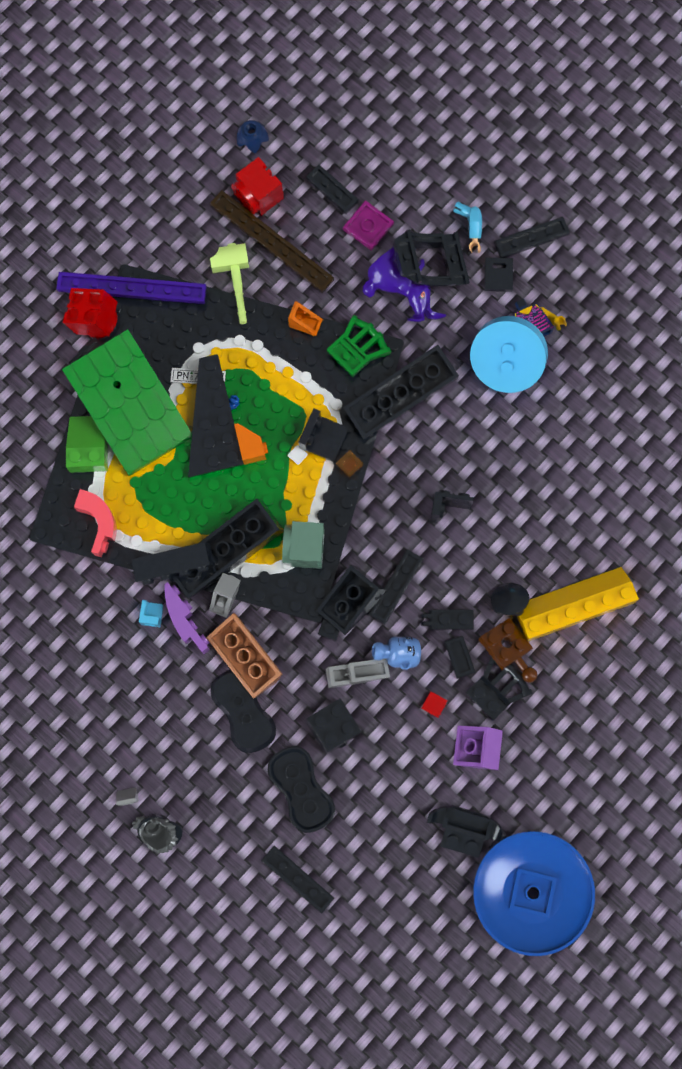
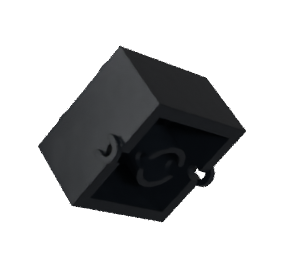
M341 698L306 719L307 725L326 755L339 747L343 748L347 745L348 741L361 733Z

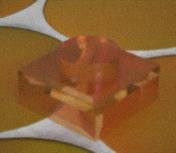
M349 450L336 465L350 478L363 466V462Z

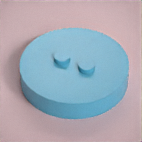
M502 316L487 322L478 331L470 351L471 365L477 377L488 387L505 393L520 392L534 385L541 377L548 359L547 343L540 330L531 322L515 316Z

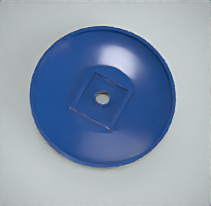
M522 832L501 840L484 856L474 879L473 898L481 924L496 942L522 955L544 956L565 949L584 932L594 910L595 886L586 861L568 842L548 833ZM531 887L537 888L539 892L535 899L528 897L527 892Z

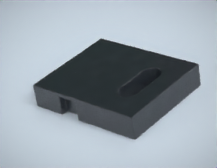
M485 257L484 291H513V258ZM501 265L506 268H493L492 266Z

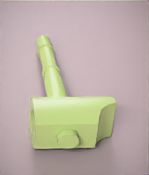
M230 243L227 246L219 247L216 255L210 258L213 273L231 271L240 324H246L244 293L240 269L249 268L246 244L236 245L235 243Z

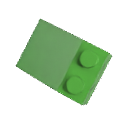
M91 416L69 418L66 468L70 473L108 471V442Z

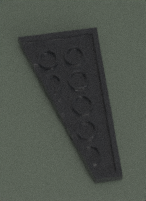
M218 354L199 358L188 478L244 465Z

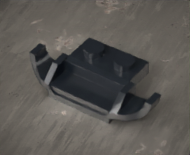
M454 805L432 810L426 822L429 824L439 823L445 828L440 847L477 858L480 856L484 840L488 841L490 838L500 842L506 838V833L502 827L490 818L489 815Z

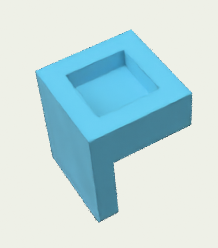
M142 600L139 623L144 626L160 628L164 606Z

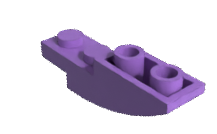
M167 582L164 584L165 599L174 627L185 644L193 640L203 654L207 653L210 650L207 646L209 641L203 634L201 636L198 635L195 631L198 627L192 619L187 621L193 615L190 612L192 609L191 605L186 599L184 601L180 599L178 595L181 592L175 585L170 586Z

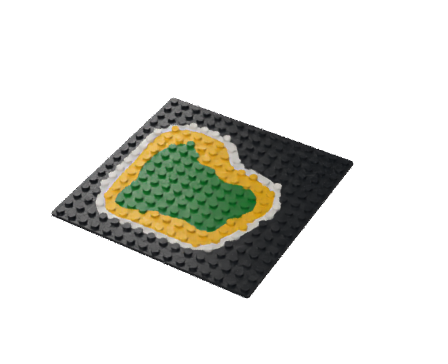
M126 264L121 265L117 276L188 282ZM211 287L206 289L205 304L112 296L117 301L116 326L110 333V336L97 339L104 344L128 329L191 433L193 430L197 384L170 382L172 368L198 369L199 358L218 354L221 369L226 371L225 386L228 399L232 395H236L239 398V406L231 410L234 424L242 425L260 436L262 443L266 442L268 453L265 454L266 460L188 478L191 438L131 476L127 474L109 444L108 471L70 473L66 468L68 422L30 534V540L133 570L131 559L198 544L258 498L263 500L283 529L285 524L292 525V521L324 523L322 569L291 567V564L283 563V532L246 561L227 573V575H232L241 580L235 600L312 622H322L323 616L316 610L332 589L378 433L377 431L364 439L343 407L396 372L404 341L384 335L383 338L387 347H390L391 354L370 361L367 366H364L352 377L327 352V348L344 334L348 326L347 324L322 318L316 336L289 327L288 317L292 309L244 296L247 323L240 324L235 294ZM354 326L349 338L355 337L362 328ZM369 333L366 334L356 345L362 348L372 336ZM375 343L365 354L369 355L379 351L378 343ZM77 395L70 417L91 416ZM313 408L321 411L322 417L348 427V432L334 462L305 451L308 454L307 457L299 465L288 457V454L295 446H299L298 442ZM80 489L100 497L110 508L116 521L115 541L107 540L109 546L107 552L103 553L102 557L95 556L91 552L98 532L97 520L93 516L78 512L74 508ZM219 580L205 588L204 591L213 593Z

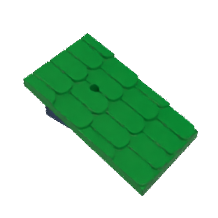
M128 329L62 369L129 476L192 438L189 427Z

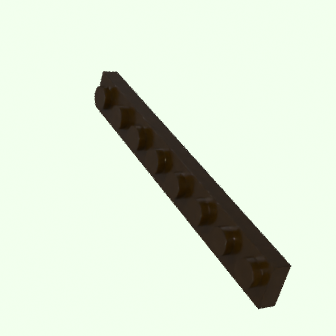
M221 190L210 202L212 208L322 294L334 281L332 275Z

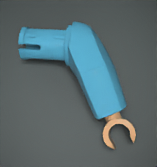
M458 201L455 205L458 208H454L453 212L467 218L469 223V239H472L469 249L472 253V248L478 246V253H480L481 246L478 239H481L482 234L481 210L476 206L471 208Z

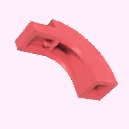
M80 489L74 508L78 512L91 515L97 520L98 532L91 552L95 556L102 557L103 553L107 552L109 546L107 540L115 541L116 521L110 508L100 497Z

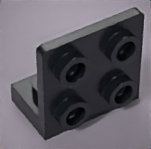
M313 408L298 442L299 448L334 462L346 437L348 427L322 417L321 411Z
M447 490L435 492L430 523L438 524L439 518H443L445 506L470 510L474 498L466 493L454 495Z

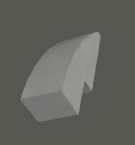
M387 659L353 662L326 669L329 688L390 678Z

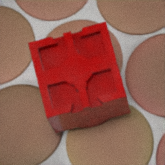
M259 157L236 174L237 181L231 187L244 208L253 215L258 212L262 216L283 200L284 196L282 183L275 175L272 176L270 169L265 170L267 166Z
M71 288L69 294L70 303L67 304L68 311L65 312L63 323L77 335H89L92 338L110 336L117 323V301L104 289Z

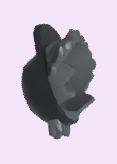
M157 813L149 814L145 817H136V820L132 822L133 829L137 830L140 840L147 844L148 849L155 851L157 854L169 852L181 840L183 833L181 825L170 821L164 815Z

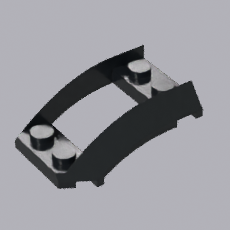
M409 229L394 240L393 247L400 276L428 286H456L470 283L458 232L453 234H423L411 232ZM415 248H441L447 276L421 275Z

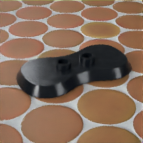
M228 670L215 678L211 685V697L229 720L231 738L234 745L245 753H254L270 745L276 736V725L271 716L261 708L257 697L253 699L232 670Z
M299 746L287 747L274 754L268 763V775L273 784L286 797L292 824L304 833L315 832L327 826L334 818L335 805L330 795L320 787L315 778L313 761L310 754Z

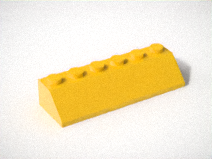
M622 567L530 599L527 607L524 609V613L517 616L523 634L529 642L636 603L639 598L632 581Z

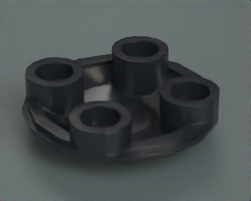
M516 583L500 585L491 595L493 610L498 614L520 616L524 613V609L529 603L527 590Z

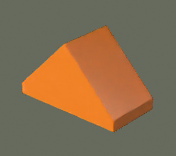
M297 301L294 302L288 317L290 328L313 336L317 335L323 320Z

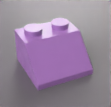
M458 726L453 765L498 770L503 731L490 727Z

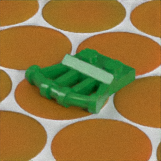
M353 315L344 334L327 348V352L354 377L370 361L391 354V349L387 347L383 338L384 335L374 329L372 323H367L358 319V316ZM354 326L362 328L355 337L349 338ZM369 333L372 338L362 348H359L356 343ZM375 343H378L379 351L369 355L365 354Z

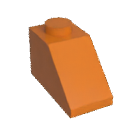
M234 424L244 465L266 460L265 454L268 453L266 442L262 443L260 436L242 425Z

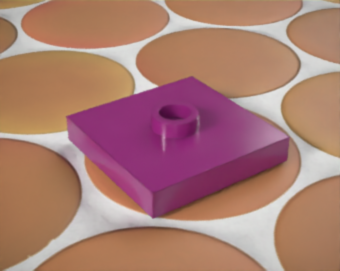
M365 200L343 226V230L372 251L394 225V221Z

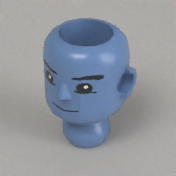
M394 636L388 640L387 645L381 642L374 643L372 646V657L377 661L387 659V663L394 668L404 670L414 668L420 663L421 644L414 637Z

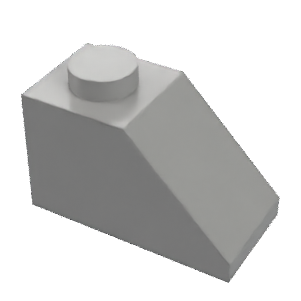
M223 573L214 589L209 611L227 618L241 580Z

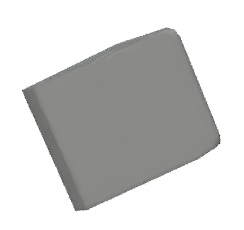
M136 788L117 791L116 805L124 806L138 803Z

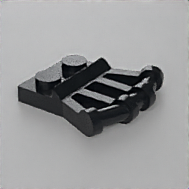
M491 657L483 676L465 694L494 721L511 703L533 694L532 689H529L526 681L523 680L522 672L519 673L514 668L513 663L503 669L490 682L487 679L493 664L497 665ZM509 673L514 679L500 692L495 685ZM518 682L522 693L507 699L504 695Z

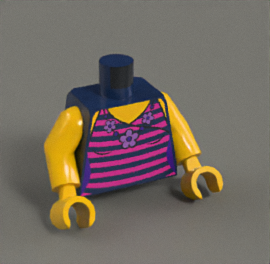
M525 299L515 303L518 311L513 316L531 322L540 330L544 337L552 334L554 326L558 331L561 330V324L567 326L565 317L556 316L538 304L528 307Z

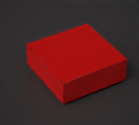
M430 692L421 709L439 718L448 700Z

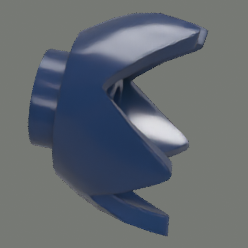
M245 121L238 128L237 145H246L253 153H257L262 142L269 141L265 127L258 121Z

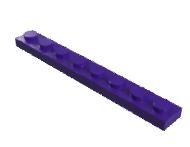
M59 272L56 289L58 292L70 293L71 288L104 289L114 297L205 304L207 286L200 283Z

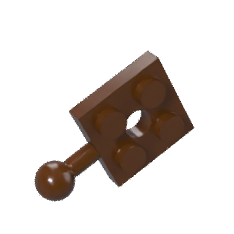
M510 618L480 636L478 640L501 670L515 662L522 671L524 681L532 683L537 679V671L532 667H528L521 658L532 651L533 647ZM501 640H507L510 643V648L504 647Z

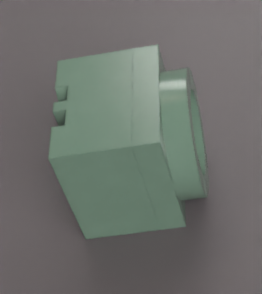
M292 521V525L285 524L282 562L291 564V567L322 569L324 523Z

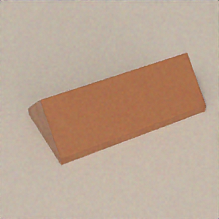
M235 613L206 637L253 699L276 684L282 676V672Z

